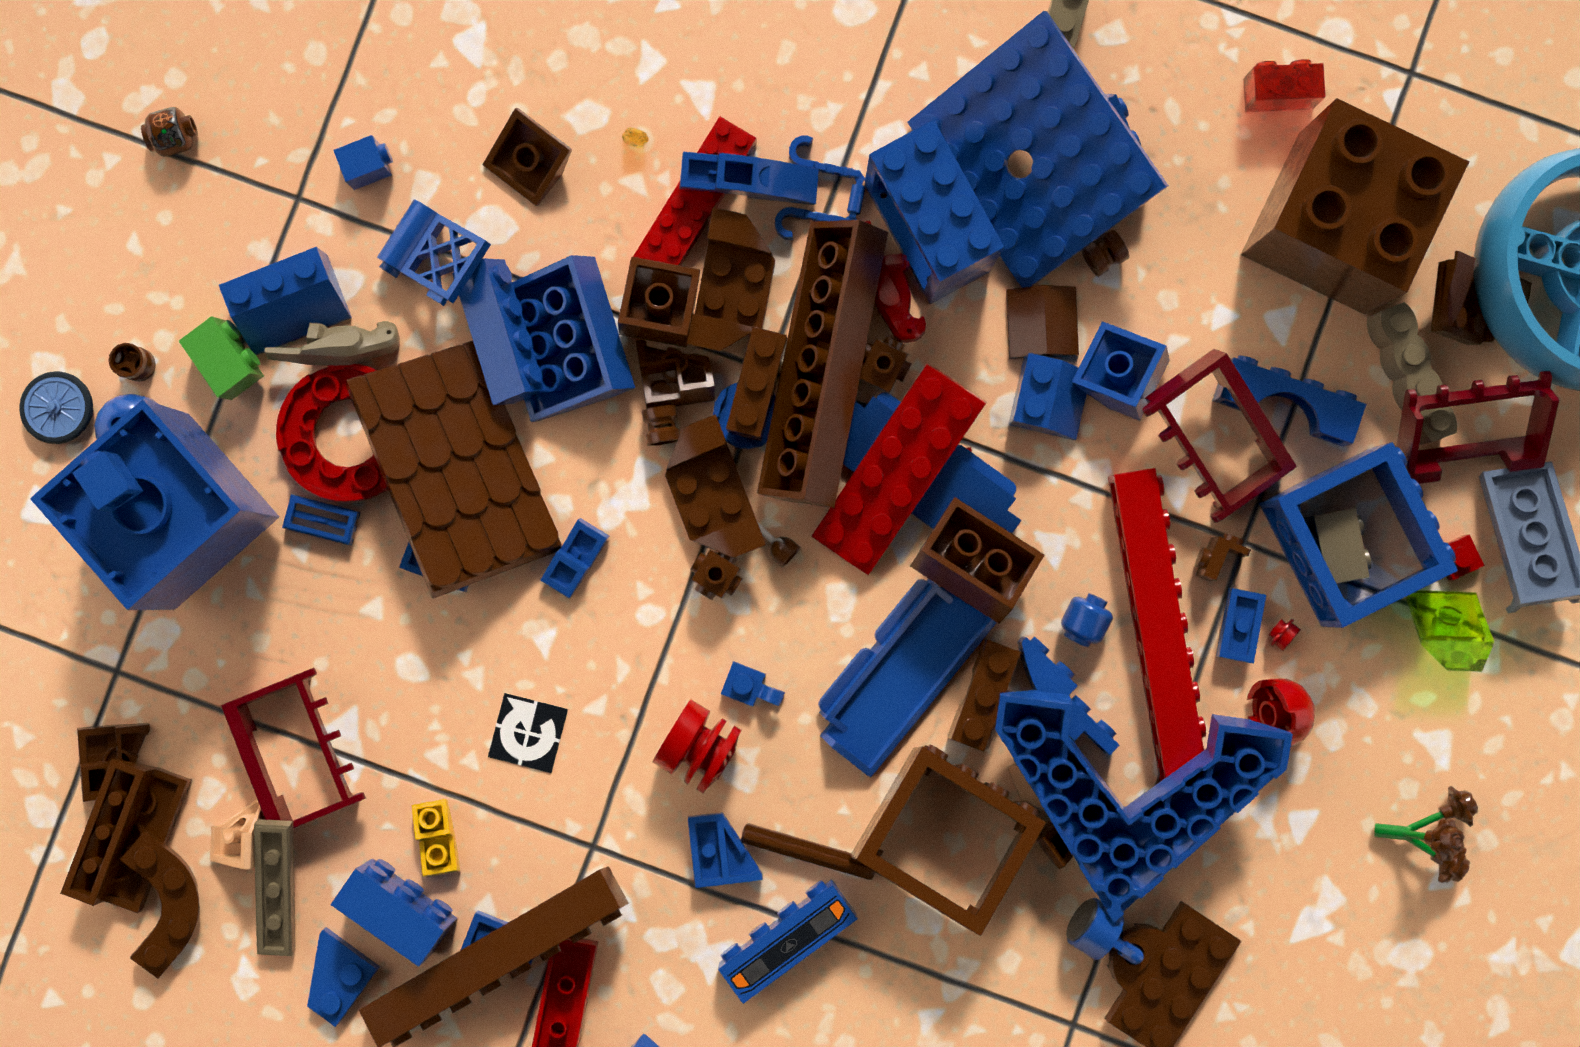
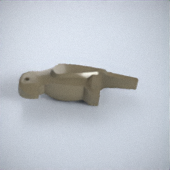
M388 321L378 322L377 328L372 331L356 326L344 325L327 328L320 323H309L306 336L307 345L301 348L266 347L264 351L267 359L305 365H352L354 363L361 364L370 359L396 351L400 337L397 326Z

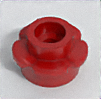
M1281 619L1269 633V636L1273 638L1271 642L1272 647L1276 645L1284 651L1301 631L1300 628L1293 624L1294 619H1290L1288 623Z

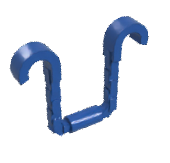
M808 135L796 137L791 142L789 147L791 162L818 169L822 173L854 178L856 184H852L847 212L850 215L843 218L821 212L786 207L780 210L775 218L776 232L785 240H793L792 231H788L782 226L783 220L787 217L813 221L857 220L856 215L861 213L865 186L862 185L865 177L861 171L800 158L796 153L797 149L801 146L809 147L813 142V137Z

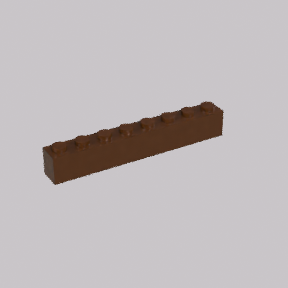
M607 866L599 869L359 1009V1012L377 1047H382L389 1042L392 1047H396L412 1038L410 1030L420 1025L424 1031L440 1022L442 1018L439 1013L448 1008L451 1009L452 1013H455L471 1004L469 996L480 990L482 996L502 986L499 979L508 973L514 979L532 968L529 961L540 956L542 961H545L562 951L559 944L570 938L574 944L590 935L592 932L589 927L596 922L601 921L602 925L605 926L621 917L622 914L619 909L628 905L629 902L610 867Z

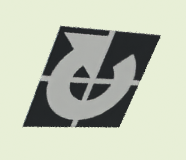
M504 693L488 757L552 773L568 709Z

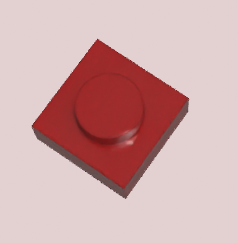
M1470 534L1448 542L1455 553L1456 561L1454 563L1458 571L1446 576L1448 581L1456 580L1485 566Z

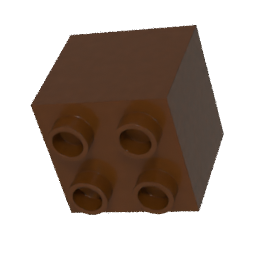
M1336 98L1298 134L1241 255L1365 315L1408 292L1470 161Z

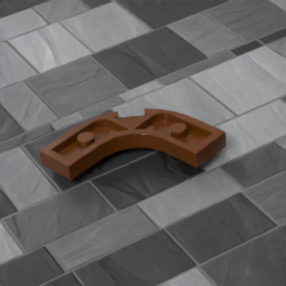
M145 829L120 860L148 880L158 891L162 907L159 921L130 956L131 960L159 979L188 944L194 932L200 912L199 893L196 878L185 860Z

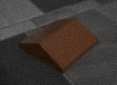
M515 108L482 165L535 206H538L562 176L572 149L522 110Z
M1039 285L1006 290L1009 359L1024 358L1028 353L1046 357L1079 356L1076 287Z

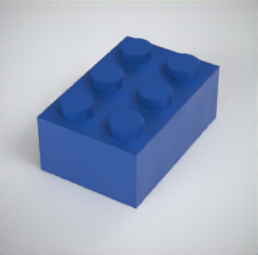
M372 858L355 868L330 905L419 967L435 952L457 920V917L451 914L453 910L448 904L439 899L433 901L424 895V889L418 883L410 879L404 881L394 874L396 870L388 862L382 859L376 861Z

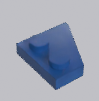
M723 812L688 816L695 888L763 880L762 871Z

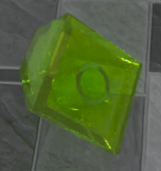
M1418 590L1406 596L1421 645L1446 670L1483 671L1494 645V640L1476 592Z

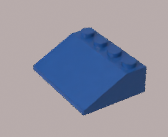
M571 255L512 282L516 297L522 307L523 320L527 332L532 339L533 352L537 365L542 371V381L546 390L524 399L531 422H537L607 400L635 388L595 257Z

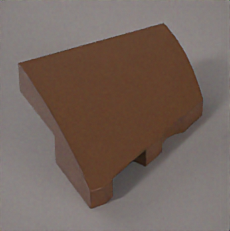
M636 340L646 409L666 405L681 406L715 401V385L709 357L696 353L684 354L679 349L668 347L665 351L647 346V341Z
M149 723L77 728L83 802L96 800L111 759L136 763L144 739L150 731Z

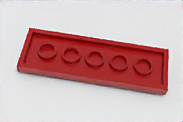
M927 363L836 498L835 507H830L811 537L869 575L987 402L930 363Z

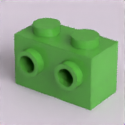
M211 316L180 339L179 343L217 398L233 400L264 377L258 367L260 365L258 357L249 348L245 349L238 339L241 337L238 328L230 320Z

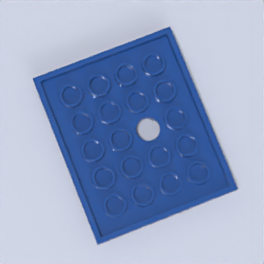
M1042 11L907 122L911 129L915 130L934 119L1004 245L1000 257L1022 288L1035 285L1169 187L1047 11ZM1018 150L1028 152L1033 159L1032 171L1025 178L1013 176L1008 168L1010 156Z

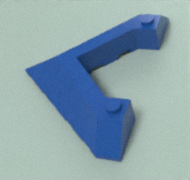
M1028 690L1000 693L995 724L996 732L1038 797L1040 804L1070 853L1076 859L1080 869L1106 908L1113 923L1123 916L1124 911L1138 898L1142 899L1164 879L1163 876L1173 867L1176 869L1221 829L1220 825L1235 812L1239 813L1259 795L1258 792L1266 784L1284 773L1288 766L1293 735L1291 732L1250 719L1212 714L1207 748L1124 807L1068 735L1073 707L1069 695Z

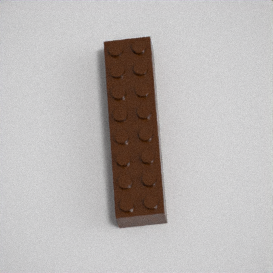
M861 220L810 222L757 494L788 502L835 507L888 232Z

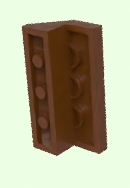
M111 759L60 894L92 906L105 901L135 913L141 912L152 885L120 859L145 829L166 845L168 844L192 779L159 767Z

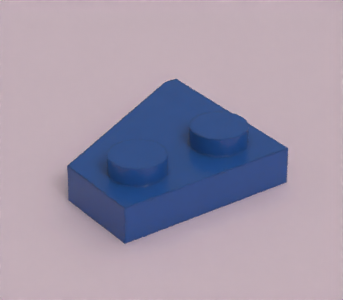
M327 927L324 928L319 934L307 1007L336 1027L380 966Z

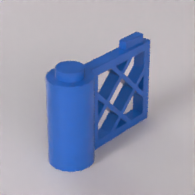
M414 199L377 258L382 261L379 266L382 270L395 278H398L400 273L429 289L426 296L444 306L447 301L454 304L491 244ZM443 227L449 228L450 241L437 245L436 238ZM471 242L475 243L476 246L471 254L461 259L460 246ZM452 250L453 262L440 267L438 254ZM430 258L431 270L422 274L415 273L422 260ZM454 271L455 279L446 291L442 288L441 276Z

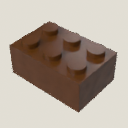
M954 497L910 567L1000 624L1013 610L1043 559L1044 554Z

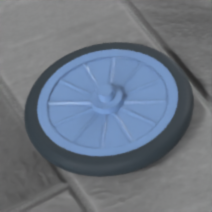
M60 371L47 372L33 379L24 389L19 404L20 418L26 430L36 439L49 444L67 443L80 436L88 427L93 414L92 396L87 386L76 376Z

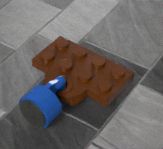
M1098 898L1086 900L1073 914L1067 927L1066 936L1069 944L1094 960H1099L1109 953V965L1107 966L1113 979L1123 990L1104 1019L1145 1047H1174L1242 941L1183 901H1180L1162 930L1150 924L1134 923L1135 926L1127 930H1122L1124 925L1123 916L1113 923L1101 900Z

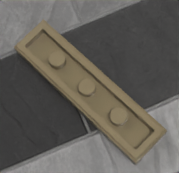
M257 819L254 823L257 954L292 956L295 952L293 821Z

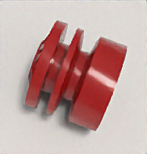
M690 699L662 743L652 763L670 774L674 773L682 763H685L689 767L684 782L689 784L696 771L704 776L696 790L704 794L706 789L720 778L734 755L739 734L742 730L734 725L728 737H722L719 733L726 720L722 718L712 729H709L705 725L709 718L710 710Z

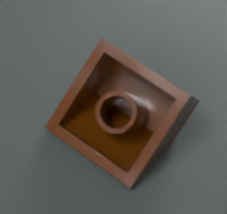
M631 257L618 318L619 335L687 348L686 342L692 313H694L700 269Z

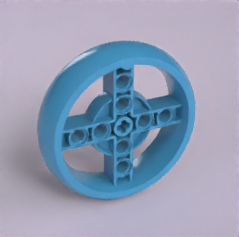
M1580 148L1552 154L1531 164L1502 189L1489 208L1480 227L1475 244L1474 258L1476 260L1473 276L1475 292L1483 318L1503 350L1531 374L1538 377L1541 371H1550L1552 375L1551 384L1580 391V220L1570 223L1556 235L1522 226L1534 200L1547 186L1566 178H1580ZM1519 271L1542 277L1543 286L1548 297L1562 312L1557 342L1549 336L1533 315L1522 290Z

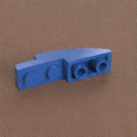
M683 151L679 189L744 195L751 199L816 205L819 170L751 156L727 153L713 155Z
M1021 637L1017 641L1019 651L1021 652V661L1033 690L1070 695L1078 685L1071 680L1075 674L1061 661L1055 665L1046 656L1049 649L1036 637H1033L1031 640L1027 637ZM1075 695L1071 699L1073 707L1068 735L1075 741L1084 733L1104 753L1111 755L1120 746L1113 739L1117 733L1102 719L1096 723L1087 714L1091 710L1090 707Z

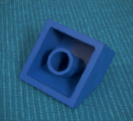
M1102 321L1072 380V384L1107 408L1140 421L1144 414L1142 409L1148 404L1145 397L1156 390L1170 361L1167 346Z
M1028 353L1023 358L1008 425L1076 440L1087 395L1072 384V380L1079 367L1063 360Z

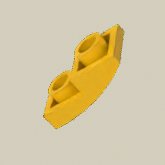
M442 799L411 805L415 840L419 841L423 877L459 872V857L448 800Z

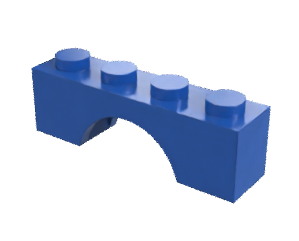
M1239 355L1238 358L1231 359L1257 403L1269 396L1287 398L1295 402L1305 413L1309 424L1310 436L1342 447L1354 443L1367 405L1357 401L1355 394L1343 390H1337L1336 393L1323 389V383L1312 379H1304L1303 382L1291 378V373L1281 368L1271 367L1268 370L1257 366V360L1247 356ZM1218 383L1212 401L1241 411L1227 388Z

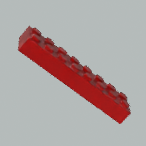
M719 116L697 153L713 155L727 153L749 156L757 144V139ZM679 181L633 257L682 266L710 221L712 209L718 208L726 194L679 189Z
M569 938L559 944L562 951L549 958L532 1047L579 1046L599 941L583 938L573 944Z

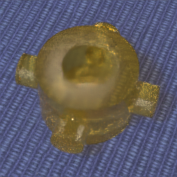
M628 127L622 134L623 142L632 147L643 148L649 141L647 133L636 128Z

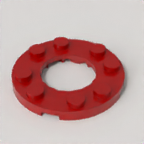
M355 363L352 365H327L328 367L303 377L284 399L276 424L278 451L281 452L283 461L288 468L287 471L292 478L309 492L319 497L339 502L367 500L388 490L374 454L359 465L351 467L338 466L324 458L317 448L314 434L317 420L324 409L334 402L351 399L346 388V380L361 375L364 376L377 370Z

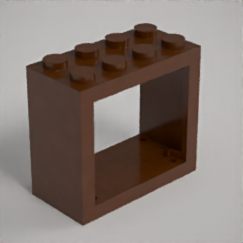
M931 744L924 747H915L850 857L966 929L981 936L1046 822L1038 817L1040 811L1024 801L1020 803L1016 800L1014 802L1007 798L1009 792L993 782L990 784L985 782L983 784L978 781L979 773L962 763L960 765L956 763L952 765L947 762L946 759L949 755ZM931 771L945 777L1016 822L1013 829L1018 833L976 906L974 907L970 904L967 910L881 858L884 851L880 847L922 775L928 776Z

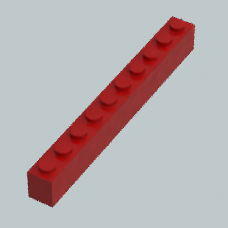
M1156 468L1114 474L1108 477L1156 763L1161 782L1204 751L1202 737H1206V726L1203 717H1198L1196 703L1200 702V691L1197 682H1192L1190 668H1194V656L1192 649L1186 647L1184 633H1188V621L1185 613H1180L1178 599L1182 598V586L1179 578H1174L1172 565L1176 564V552L1174 545L1168 543L1166 530H1170V517L1167 509L1162 508L1160 496H1163L1165 493L1162 476L1157 475Z

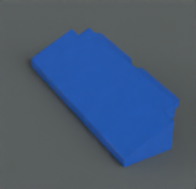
M883 392L877 398L873 396L865 408L855 401L843 465L852 472L856 470L901 403L891 394ZM959 444L911 513L933 529L953 498L956 497L1010 533H1013L1022 521L1008 511L1016 500L1014 497L1016 493L1014 482Z
M924 579L917 580L875 631L874 636L877 642L871 649H861L820 698L818 706L821 711L819 713L830 722L820 736L835 751L871 778L997 622L943 587H939L930 579H927V581Z

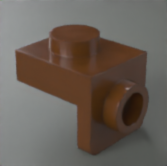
M1224 533L1223 537H1212L1207 548L1203 547L1197 556L1195 567H1198L1196 576L1206 581H1217L1228 552L1238 557H1248L1251 549L1242 546L1244 542L1242 539Z

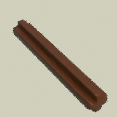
M750 823L744 826L741 841L744 844L867 880H872L875 875L874 871L851 858L850 852Z

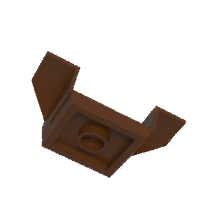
M713 208L707 235L708 248L695 314L692 313L686 345L721 351L751 334L753 326L763 329L775 268V259L746 214Z
M1455 251L1454 259L1438 262L1431 332L1466 345H1481L1482 342H1492L1495 338L1483 318L1475 292L1473 272L1476 258L1463 252ZM1520 278L1522 290L1528 303L1532 282Z
M716 414L685 426L666 468L665 477L689 540L733 558L765 546L766 543Z

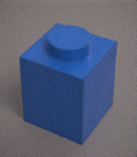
M373 135L333 150L345 182L354 190L392 176L388 165L393 163L390 151L385 143L380 144Z
M106 451L93 452L81 461L83 466L72 472L98 511L114 512L143 492L119 454Z

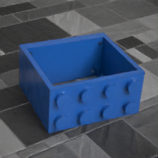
M934 119L869 154L864 186L901 253L907 256L910 264L909 268L929 304L991 271L1004 249V245ZM884 193L887 197L883 199L880 195Z
M1393 442L1369 448L1259 503L1321 627L1343 628L1458 571L1454 563L1456 556L1453 549L1448 543L1443 542L1438 532L1440 529L1439 522L1436 516L1427 510L1421 499L1423 498L1422 488L1415 479H1411L1405 467L1407 466L1406 457L1400 448L1394 446ZM1372 468L1423 569L1350 604L1347 599H1344L1300 513V505Z

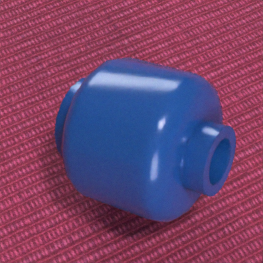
M1088 593L1086 598L1079 596L1072 598L1061 619V626L1066 630L1064 636L1088 648L1091 643H1101L1113 621L1112 613L1105 608L1108 602L1091 593Z

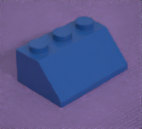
M317 246L219 284L230 317L255 355L264 353L266 347H279L307 336L309 323H320L328 328L352 318L329 257Z

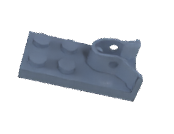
M1552 461L1545 462L1542 468L1512 472L1504 468L1482 472L1479 480L1513 594L1512 602L1506 608L1507 613H1515L1525 606L1565 600L1572 604L1580 603V552Z

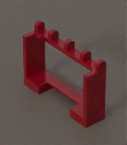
M1212 349L1145 397L1148 402L1142 409L1145 416H1151L1158 411L1168 426L1158 435L1161 441L1166 442L1175 437L1186 454L1176 463L1179 469L1185 470L1193 465L1204 482L1194 490L1197 497L1202 498L1209 493L1213 496L1215 501L1212 504L1216 510L1211 513L1210 517L1214 523L1225 519L1297 467L1230 357L1225 352ZM1210 373H1213L1219 385L1226 387L1256 434L1258 439L1255 442L1268 461L1266 465L1224 495L1166 406Z
M1541 371L1538 380L1520 382L1518 375L1508 376L1506 385L1485 387L1483 380H1474L1471 389L1449 392L1446 384L1438 385L1436 394L1417 396L1415 389L1406 390L1396 447L1400 448L1406 457L1407 466L1405 467L1411 479H1415L1419 484L1438 482L1441 480L1442 469L1438 463L1499 455L1509 472L1544 467L1560 401L1551 389V372ZM1534 396L1525 436L1419 450L1424 421L1420 412L1423 410Z
M315 668L221 705L265 820L293 821V828L366 799L364 792L354 795L350 792L343 773L353 770L354 766L352 763L340 767L330 742L341 737V733L337 730L327 734L317 709L329 704L327 698L324 697L316 701L313 699L308 680L317 675ZM294 685H297L342 800L296 820H292L283 795L277 797L252 733L257 731V728L247 705Z

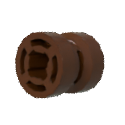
M1113 229L1104 233L1098 242H1092L1081 250L1087 265L1098 277L1108 272L1109 267L1114 263L1121 264L1129 259V252L1124 241Z
M118 344L109 354V366L113 373L120 377L140 382L147 380L155 371V358L151 352L134 344Z
M675 405L653 407L642 411L643 422L648 426L646 434L647 446L664 445L678 441L680 430L675 426L674 420L677 417Z

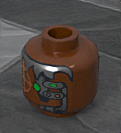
M169 107L149 113L145 118V124L141 125L142 137L147 148L151 152L156 151L158 155L163 157L190 150L193 146V136L198 135L192 116H185L177 107Z

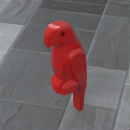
M899 253L884 255L874 305L894 338L901 343L916 342L925 334L926 321L924 316H920L918 319L910 314L911 293L905 277L910 264L907 256Z

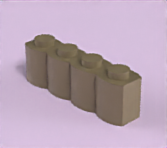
M1403 302L1368 317L1367 329L1372 342L1380 349V363L1387 377L1393 381V396L1401 410L1403 408L1405 391L1408 389H1415L1417 396L1436 394L1437 386L1443 384L1438 374L1431 368V355L1426 343L1417 335L1418 323L1413 310ZM1451 407L1429 409L1420 412L1424 418L1420 445L1457 433V420Z

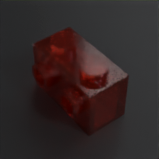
M1310 59L1295 60L1290 65H1277L1276 61L1259 62L1243 78L1245 112L1314 109L1326 98L1324 63H1312Z

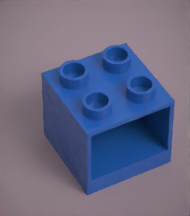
M144 399L30 498L127 610H175L280 517L190 414ZM96 451L119 454L143 490V492L114 512L98 511L72 473L83 466L81 461L86 456Z

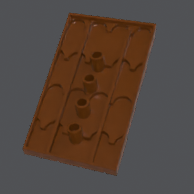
M473 341L346 380V388L432 599L551 555L561 549L562 544L558 537V531L516 435V429L505 405L492 404Z

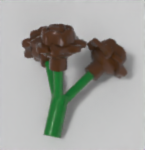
M1453 786L1448 787L1447 804L1438 808L1439 812L1408 826L1375 823L1374 831L1375 837L1406 840L1431 856L1430 859L1439 864L1438 881L1441 883H1448L1451 880L1459 882L1468 873L1470 868V861L1466 859L1465 855L1467 849L1463 843V832L1456 827L1455 821L1451 818L1455 817L1471 827L1473 826V816L1478 813V806L1472 793L1466 790L1458 791ZM1439 820L1437 828L1433 831L1428 830L1426 833L1416 831Z

